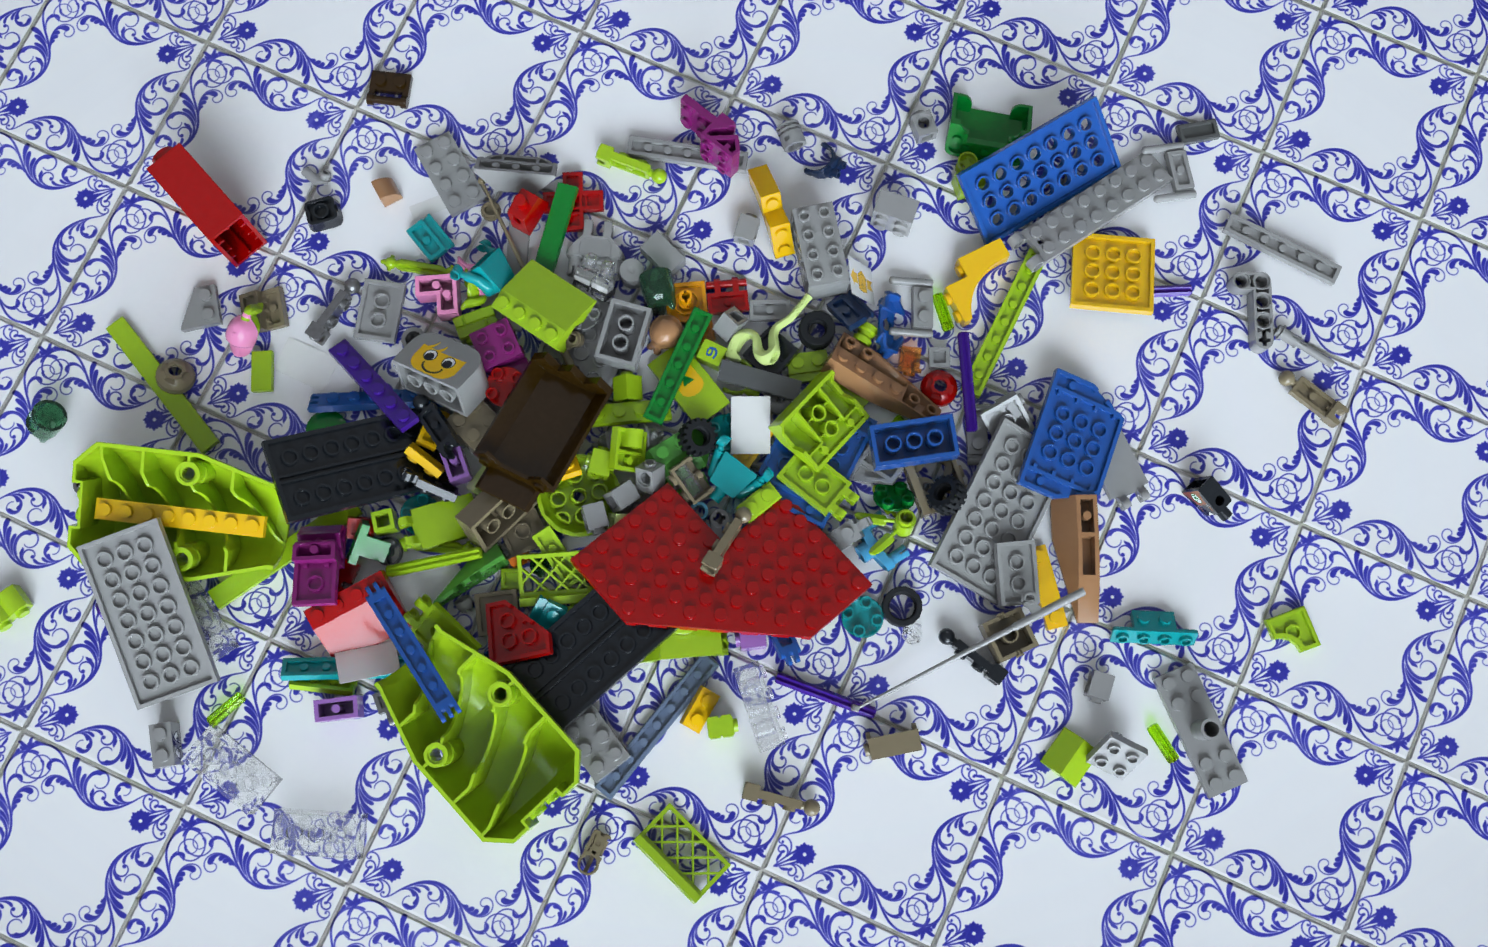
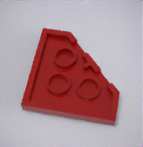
M506 600L485 604L488 650L491 660L502 666L553 654L552 634Z

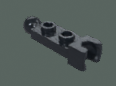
M423 394L415 396L413 406L417 410H422L418 418L437 445V450L442 457L455 459L453 447L460 446V448L465 449L466 444L456 434L435 403L431 402L429 404L428 397Z
M944 628L939 632V641L944 645H952V648L955 650L954 654L969 648L963 641L955 638V634L951 629ZM976 651L960 658L962 660H965V658L972 663L971 667L977 672L982 673L983 671L986 673L984 678L995 686L1000 685L1008 674V671L1001 665L990 663Z

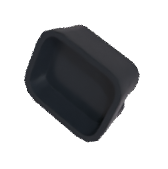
M331 196L311 200L304 204L308 226L313 232L335 228L343 223L340 204Z

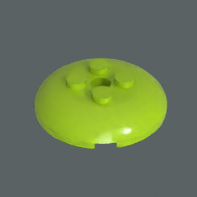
M576 454L582 475L564 481L561 480L554 493H540L537 497V504L545 521L556 531L568 536L586 537L593 535V533L587 534L580 510L581 507L603 501L608 518V513L613 512L602 495L618 486L619 482L612 471H610L607 481L586 476L588 466L585 465L587 455ZM580 492L583 494L584 499L579 502L574 499L573 494Z

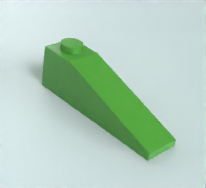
M498 542L486 553L482 551L483 557L481 559L468 561L433 603L437 601L441 606H444L510 564L508 558Z

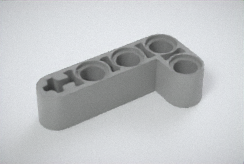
M1237 272L1228 280L1226 288L1232 295H1247L1249 349L1255 354H1262L1274 342L1271 278L1264 272ZM1235 280L1239 281L1242 287L1238 286ZM1255 281H1259L1262 287L1257 286ZM1256 300H1259L1263 307L1259 306ZM1257 319L1261 320L1264 326H1260L1257 323Z

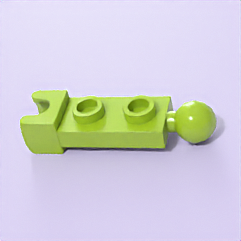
M603 143L598 148L595 158L598 159L597 164L608 169L613 166L648 180L651 177L656 184H662L667 179L665 170L662 168L653 170L651 165L643 159L636 160L624 152L617 153L614 147Z

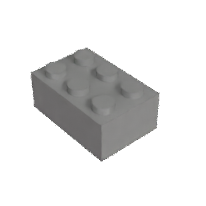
M612 298L594 357L596 362L636 373L653 317L652 308Z

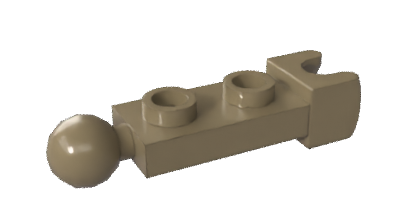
M1289 370L1282 371L1279 374L1278 380L1280 384L1292 387L1288 394L1320 417V420L1329 427L1334 428L1340 424V420L1336 418L1335 414L1342 416L1349 412L1346 406L1339 401L1336 402L1305 377L1301 376L1298 380H1295V374Z
M738 508L732 523L728 522L722 531L723 537L721 540L716 539L711 550L709 549L701 562L700 569L712 577L716 576L722 566L723 556L741 530L742 524L751 520L752 513L749 508Z
M745 782L742 794L743 799L757 802L759 798L762 799L761 804L774 807L775 803L783 805V810L795 812L796 809L804 810V813L811 817L816 816L820 811V805L814 799H809L805 802L760 790L761 785Z

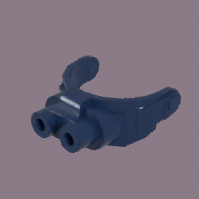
M822 142L821 146L832 153L830 162L819 170L805 168L804 173L818 179L833 177L838 179L841 175V169L844 170L846 168L847 162L842 161V158L836 155L831 146L826 142Z

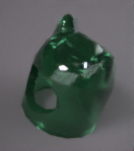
M657 267L641 273L639 281L643 298L648 307L669 306L671 309H675V286L671 270L665 267Z
M53 400L39 401L27 415L26 428L41 443H45L55 437L65 426L67 412L60 403Z

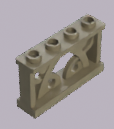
M956 459L940 462L945 466L943 472L945 477L946 475H951L952 472V475L965 488L967 487L962 478L964 477V471L961 465L958 466ZM925 464L904 467L903 470L910 491L914 494L915 504L921 519L938 513L933 508H929L928 499L926 498V495L929 493L922 488L924 483L931 484L935 482L927 477L917 476V473L922 470Z

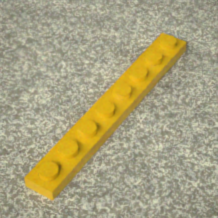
M96 497L94 519L136 524L160 517L164 527L266 538L268 516L102 497Z

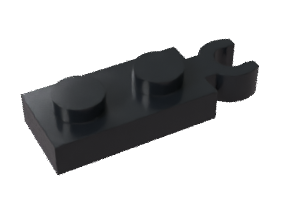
M405 467L401 479L415 483V486L420 491L435 494L443 501L455 502L458 496V487L423 472L417 473L413 469Z

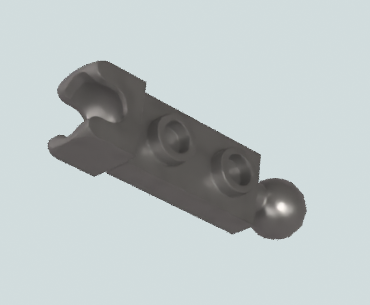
M347 279L344 284L345 290L340 289L317 322H311L305 331V334L321 346L325 344L331 335L329 330L337 325L340 315L350 307L351 294L357 293L361 288L360 282L357 279Z

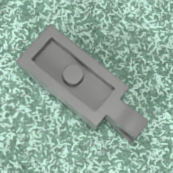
M750 300L749 320L750 322H778L785 318L795 306H790V300ZM805 308L797 316L798 318L805 316Z
M870 516L858 522L853 518L826 536L842 551L863 538L865 535L862 530L872 525L873 521Z

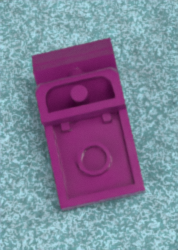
M685 94L681 98V123L687 129L693 130L701 139L700 155L702 159L707 163L713 164L721 174H726L731 178L739 169L740 143L739 136L735 135L736 123L723 112L716 117Z
M507 317L469 334L475 350L481 356L485 372L489 376L496 367H513L523 373L528 365L529 360L522 345H519L517 335Z
M344 525L301 527L298 531V541L293 544L292 561L294 562L293 607L337 605L339 569H345L347 528Z

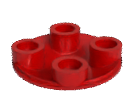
M508 366L494 368L488 377L489 388L485 392L486 397L493 404L502 407L522 373L516 368Z

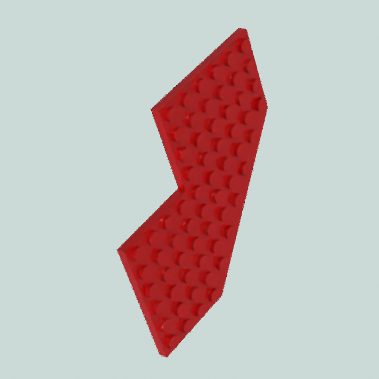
M669 483L665 484L570 559L573 566L626 625L631 626L648 625L649 627L656 628L672 627L681 630H710V632L718 633L735 632L743 635L758 636L760 634L771 635V637H797L810 640L872 586V583L817 525L809 522L802 514L796 515L790 512L794 508L806 514L798 505L792 504L788 499H780L750 524L742 528L723 556L722 566L716 576L708 575L700 569L701 562L709 549L711 550L716 539H721Z

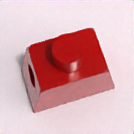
M524 188L520 189L507 211L512 226L530 236L549 203Z

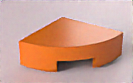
M514 556L508 559L510 565L513 568H517V557ZM522 559V565H524V564H526V563H528V562H530V561H532V560H531V559Z

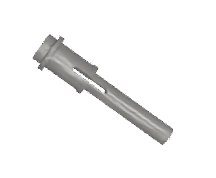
M1279 325L1275 329V339H1281L1292 346V348H1299L1329 368L1335 363L1334 360L1301 340L1302 337L1286 329V325Z

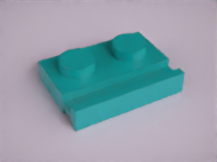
M430 214L406 230L410 238L431 263L455 246Z
M540 594L528 617L547 630L567 613L568 607L551 599H546Z

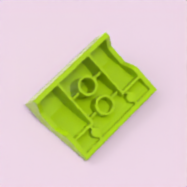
M531 259L501 289L491 307L552 348L564 353L566 351V340L573 329L585 321L597 301Z
M833 370L820 372L768 426L781 444L815 472H819L870 417L856 398L844 393L834 381L835 372Z

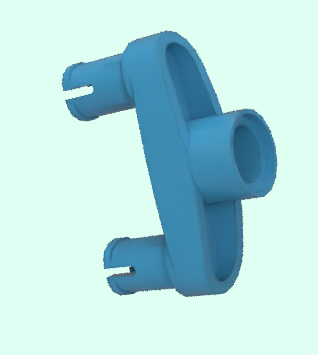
M878 510L874 514L882 515V512ZM872 524L862 530L865 536L861 538L862 543L854 547L855 551L864 563L873 558L885 571L889 572L895 568V564L909 557L910 553L908 550L903 552L906 547L902 544L889 554L883 550L877 555H870V548L877 542L871 530L879 526Z

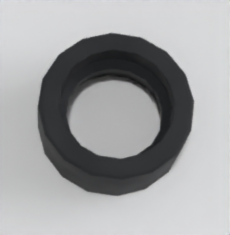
M898 586L891 589L884 596L881 603L885 620L896 627H907L915 623L922 612V600L919 594L906 586ZM906 595L912 599L914 611L910 617L898 619L891 614L889 604L894 596Z

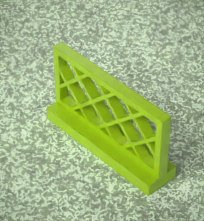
M581 550L517 554L520 607L534 606L540 594L544 598L551 599L560 604L578 603L594 588L585 582L586 579H582L574 572L576 570L575 567L571 570L563 563L567 556H575ZM552 557L557 562V565L551 571L541 564L545 558ZM522 559H531L537 565L529 573L522 567ZM559 565L569 572L562 581L553 574ZM538 566L548 574L542 582L531 575ZM571 574L580 581L576 588H570L564 583ZM550 576L559 583L552 590L543 585ZM528 578L538 584L534 591H524V582Z
M670 803L632 841L693 904H696L705 892L731 866ZM668 810L676 816V825H663V816ZM661 819V825H655ZM651 828H661V841H652L646 833ZM663 828H676V841H663ZM679 828H688L691 831V841H679ZM694 835H695L699 840L694 841ZM680 843H691V856H679ZM694 843H703L706 846V856H694ZM655 844H661V850ZM663 844H676V856L667 857L663 853ZM709 850H710L715 856H709ZM670 859H676V865ZM679 859H691V872H682L679 869ZM694 859H706L707 872H694ZM709 859H718L724 865L719 872H710ZM694 875H707V884L702 890L694 884Z

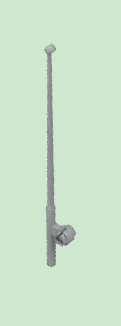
M1081 587L1043 608L1038 604L1039 598L1034 591L1024 592L1021 597V603L1029 609L1031 614L859 706L853 704L851 710L859 712L860 708L1015 630H1019L1085 596V590ZM1030 596L1034 601L1032 603L1026 602V597Z

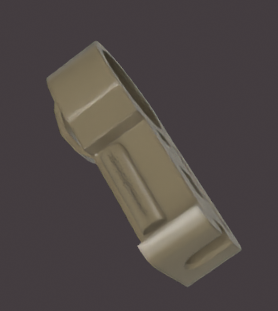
M597 829L593 831L577 862L578 869L583 875L589 876L597 872L602 860L600 856L603 855L609 843L607 840H611V836ZM586 856H590L582 871L580 868L581 860ZM595 858V869L591 871V873H587L593 862V859Z

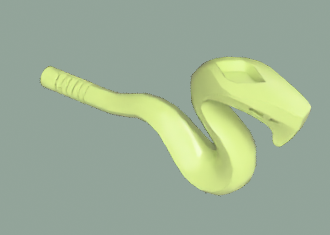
M806 293L785 318L779 320L771 327L768 335V349L766 351L763 349L760 335L753 329L745 328L736 332L731 338L727 347L726 358L730 361L741 362L742 359L739 356V352L743 345L749 339H752V350L755 359L762 365H773L780 356L779 332L796 319L812 300V297Z

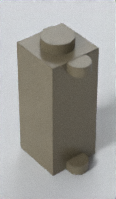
M911 723L912 730L871 738L870 732H865L866 744H863L865 756H869L870 760H876L922 750L916 723Z

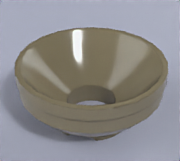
M168 359L158 366L155 376L156 383L166 393L182 394L193 387L195 371L183 359ZM179 367L182 372L174 376L169 373V369Z

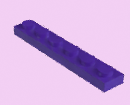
M346 339L328 350L336 362L402 433L419 422L418 416Z

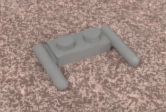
M1183 142L1142 147L1141 152L1144 155L1165 152L1164 158L1167 170L1173 178L1171 185L1175 193L1155 195L1153 198L1155 203L1196 198L1197 193L1194 190L1195 185Z
M891 276L889 278L890 284L912 286V329L891 327L889 334L894 336L932 338L933 280Z
M993 404L976 405L978 425L976 432H967L965 425L967 465H978L988 446L987 428L979 412Z

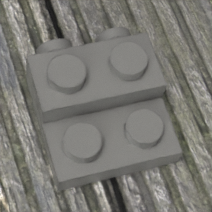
M1014 391L996 399L995 404L979 412L991 437L1001 418H1007L1028 432L1033 431L1035 428L1032 423L1035 421L1033 415L1029 410L1026 412L1023 406L1026 404L1024 398L1020 393L1016 394Z

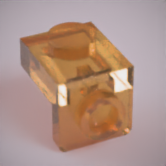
M900 346L897 370L902 371L904 376L915 377V373H921L922 369L919 367L922 348Z

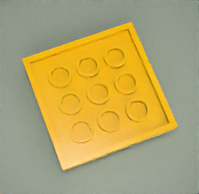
M1093 233L1073 246L1069 308L1152 315L1154 312L1155 239Z

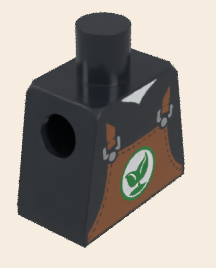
M1213 476L1195 478L1182 491V494L1206 516L1217 515L1222 521H1226L1233 514L1227 508V505L1232 501L1230 496Z

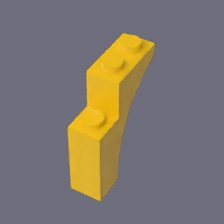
M767 164L748 169L750 185L759 204L775 259L795 254L790 222L782 206L780 191Z
M1001 238L958 258L955 263V272L962 279L946 286L943 292V299L947 306H951L953 318L956 323H960L962 328L969 325L972 320L971 303L975 287L989 271L1007 262L1010 256Z

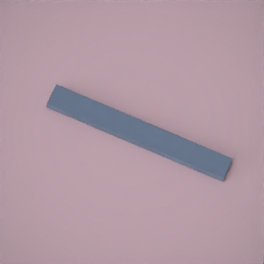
M709 656L698 657L626 746V750L632 757L596 783L594 787L608 799L612 800L691 702L700 685L704 686L720 665Z

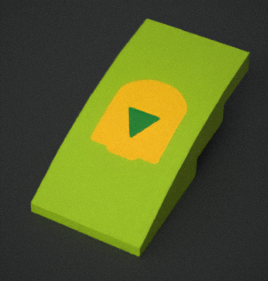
M675 347L668 349L647 364L659 381ZM693 357L674 400L690 420L695 418H705L708 420L729 405L730 401L695 357Z

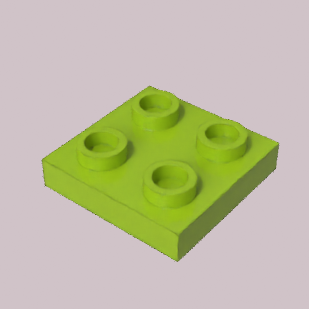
M612 426L608 468L635 473V467L645 461L647 432H644L643 429Z

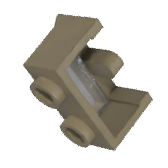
M686 456L668 470L670 475L667 477L674 486L678 485L682 490L680 496L687 503L690 502L695 505L712 493L714 488L708 485L703 478V473L691 461L693 458Z

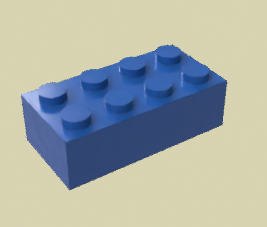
M953 413L870 425L867 430L874 471L955 460L960 455Z

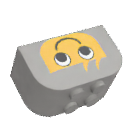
M434 332L418 335L393 359L403 388L418 395L423 394L429 400L463 416L468 417L486 397L485 392L489 388V384L479 352L467 344L464 345L457 342L451 337L448 338Z

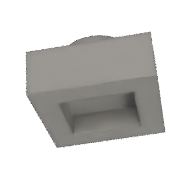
M929 347V369L950 368V347Z

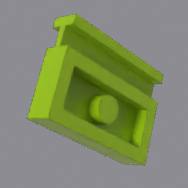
M827 350L798 353L787 366L789 378L800 380L802 384L810 383L820 373L827 360Z

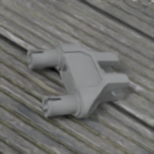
M585 219L583 235L573 242L566 251V256L569 259L567 276L573 277V270L574 274L578 273L581 260L585 259L608 261L607 279L613 281L614 276L615 281L620 280V265L625 261V256L613 240V222L604 221L603 236L593 235V220Z

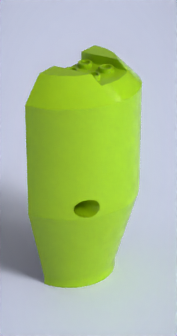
M106 442L94 443L73 461L72 483H80L77 491L79 507L75 515L77 523L68 525L67 547L81 564L82 562L76 547L138 525L136 523L94 519L96 497L268 516L266 538L164 527L185 582L261 569L274 570L281 561L287 544L290 524L286 523L274 483L203 453Z
M436 624L434 626L436 629L434 635L423 649L462 712L458 714L454 707H452L451 711L454 717L450 718L448 713L444 712L443 715L447 721L442 723L406 664L388 677L377 681L374 686L380 691L413 763L481 841L515 843L539 823L537 816L539 817L548 808L546 804L549 805L560 796L564 797L571 793L579 784L582 750L511 671L450 635L439 624Z

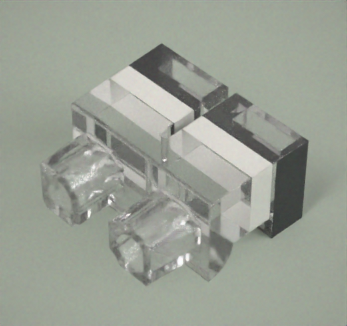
M589 252L585 255L583 262L577 266L572 285L581 291L590 292L595 298L606 302L615 295L616 287H614V283L619 273L615 272V263L605 260L602 262V265L597 264L598 256Z

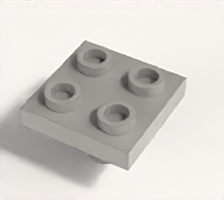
M1110 731L1086 755V762L1123 780L1148 756V749L1123 737L1122 734L1119 735L1118 732Z

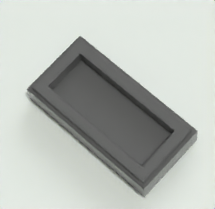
M1216 118L1181 124L1175 127L1178 141L1183 142L1184 145L1213 141L1220 138Z

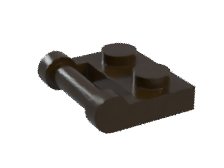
M372 70L369 92L366 97L367 104H385L408 109L413 82L412 75ZM386 93L402 96L401 98L377 96L376 94Z

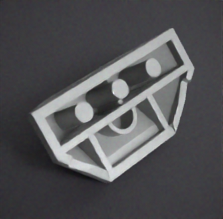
M498 154L485 158L477 157L474 173L495 191L519 193L520 189L524 188L536 194L555 179L558 164L541 157Z

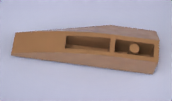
M845 332L836 343L820 371L833 370L835 372V382L873 404L910 419L938 416L942 411L879 353Z
M1097 494L1070 495L1069 498L1052 499L1050 502L1051 538L1067 593L1070 594L1081 587L1086 592L1085 596L1071 602L1076 623H1098L1100 552Z

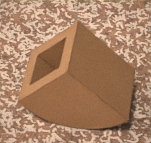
M385 177L371 181L385 207L403 198L392 178Z

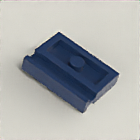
M851 289L848 291V294H842L826 304L827 310L850 332L866 323L868 318H874V312L858 296L852 294Z

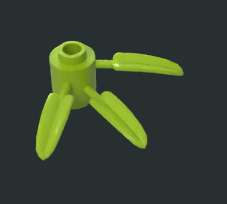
M873 485V488H872L873 493H874V491H875L876 485ZM883 509L887 515L892 514L895 519H889L885 515L863 512L854 514L858 520L870 516L873 525L885 526L886 522L893 523V532L891 534H884L870 548V555H877L895 541L893 536L907 537L913 532L916 516L911 510L904 509L896 514V512Z

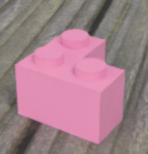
M450 274L415 276L416 298L420 303L437 302V315L441 321H452V318L462 315L460 280L451 279Z

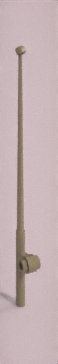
M479 177L478 183L482 185L522 269L525 264L485 186L486 182ZM572 331L566 340V351L564 353L560 352L566 365H575L569 350L573 347L579 348L584 344L585 338L581 332Z

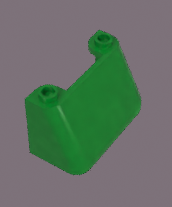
M954 92L945 141V151L949 155L957 157L964 152H971L976 155L978 160L984 159L1031 131L1033 106L1025 104L1015 105L1011 109L1010 115L971 108L972 100L968 95ZM1019 158L1013 161V166L1020 164Z

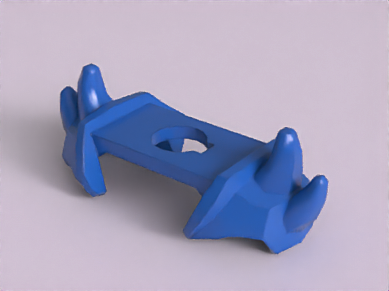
M885 291L886 296L881 298L877 304L879 306L878 332L875 342L881 347L876 352L880 355L883 354L882 357L884 359L890 358L893 354H898L899 347L904 343L903 336L894 341V335L889 334V329L894 327L895 314L898 313L905 316V311L900 302L901 296L892 291ZM886 318L889 324L888 330H885L883 327V321Z

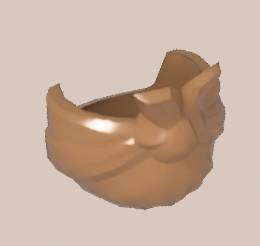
M668 314L655 318L650 324L649 336L651 342L648 343L647 348L649 350L653 349L655 355L661 354V349L674 348L683 332L681 322L676 317Z

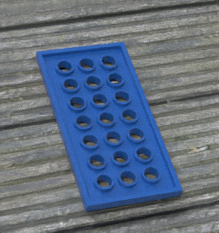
M1092 95L959 172L956 176L984 245H987L999 238L1002 239L1083 192L1120 168L1121 164L1097 96ZM1087 119V127L1082 130L1081 122ZM1069 128L1071 131L1070 137L1065 139L1064 132ZM1093 137L1094 143L1091 147H1088V139ZM1052 138L1054 140L1053 147L1048 149L1047 142ZM1076 146L1077 153L1074 157H1071V149ZM1033 148H1036L1037 154L1035 158L1031 159L1030 152ZM1100 155V162L1095 165L1094 158ZM1059 156L1060 164L1055 167L1054 159ZM1019 158L1020 164L1014 169L1013 161ZM1082 164L1084 170L1078 175L1077 169ZM1043 166L1044 172L1038 177L1037 169ZM1002 168L1003 174L997 179L996 171ZM1064 174H1066L1067 180L1062 185L1060 183V179ZM1026 176L1027 182L1021 187L1020 179ZM985 178L986 184L980 189L978 183L980 179ZM1049 184L1050 191L1044 194V187ZM1009 186L1010 192L1004 197L1003 189ZM1033 194L1034 199L1032 203L1027 204V197ZM989 196H992V204L990 206H986V199ZM1016 204L1017 209L1015 213L1011 214L1010 207ZM999 213L1000 220L994 224L993 217Z

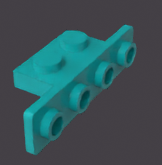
M1132 610L1130 613L1132 627L1114 626L1109 638L1110 642L1121 644L1193 646L1198 637V630L1177 629L1174 612Z

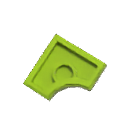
M1300 606L1263 620L1271 640L1282 639L1289 641L1296 647L1299 653L1321 645L1305 606Z

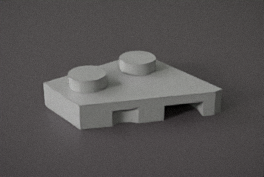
M211 284L194 288L181 330L185 333L223 325L217 286Z
M868 446L858 460L849 480L893 486L904 470V467L874 471L870 446Z

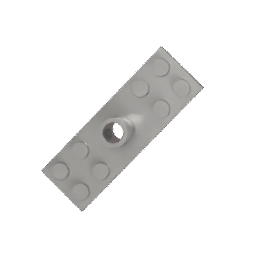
M1190 662L1153 678L1152 681L1206 797L1210 799L1248 782L1193 663Z

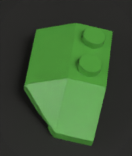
M694 429L692 431V440L698 446L703 445L704 438L699 430ZM679 432L652 447L645 454V460L653 459L656 462L665 464V484L669 483L672 487L674 485L667 477L670 475L668 470L688 456L686 455L687 451L683 452L681 450L682 445H678V442H680V439H677V435L680 434ZM710 453L700 457H692L693 460L691 461L697 469L701 470L707 466ZM683 466L675 471L681 481L690 477Z

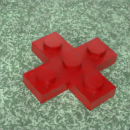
M562 172L564 184L579 188L566 232H583L584 213L604 212L603 190L584 191L583 172ZM543 192V200L549 203L544 214H549L555 192Z

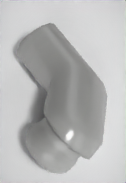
M305 167L301 172L313 185L328 184L332 179L331 173L328 170H323L316 174L309 167Z
M783 399L780 402L771 400V413L775 415L782 413L791 401Z

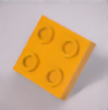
M705 280L664 284L667 314L676 317L681 324L687 323L694 306L708 312Z

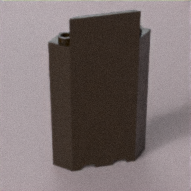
M548 352L534 353L473 452L479 459V463L486 467L475 488L529 513L540 493L555 492L611 396L613 389L601 377H586L574 364L561 365Z

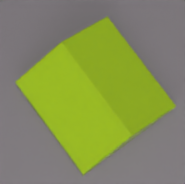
M1063 727L1040 762L1076 788L1091 764L1086 762V755L1094 747L1074 732Z

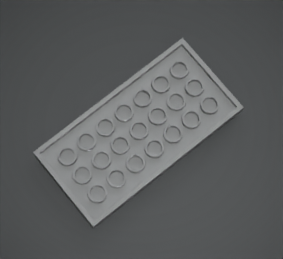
M1001 418L966 487L967 499H964L965 504L961 505V509H957L956 513L952 515L928 563V566L995 605H998L993 543L1031 540L1052 500L1049 497L1016 484L1032 434L1007 418Z
M160 517L76 547L137 710L221 680Z

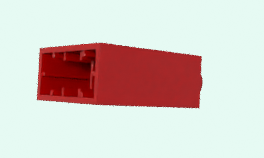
M180 142L174 147L167 146L160 149L153 156V164L146 168L147 171L206 238L236 268L267 243L266 239Z

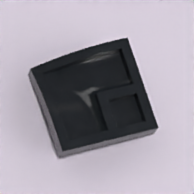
M769 326L760 335L765 351L768 349V335L772 326ZM779 333L780 356L773 365L765 366L760 364L753 355L752 344L742 356L757 369L780 375L800 350Z

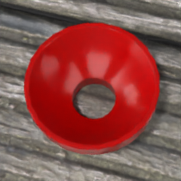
M934 370L923 378L920 384V391L935 405L944 407L955 399L957 383L950 373L943 370ZM936 381H944L946 389L944 391L936 390L934 387Z

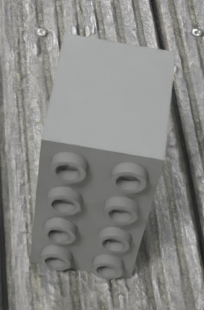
M832 201L792 209L790 227L805 294L807 293L812 297L811 301L846 294L850 277Z

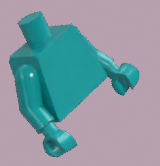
M484 239L479 242L482 245H478L476 248L480 252H486L487 254L467 272L463 271L459 264H455L450 272V278L456 281L463 278L464 281L474 284L486 296L490 297L500 293L501 289L515 274L499 247H492L491 242Z
M724 434L717 440L716 444L718 446L714 450L708 469L710 482L716 486L709 497L718 504L726 494L732 499H744L774 477V472L769 467H767L762 476L756 475L725 451V446L732 438Z

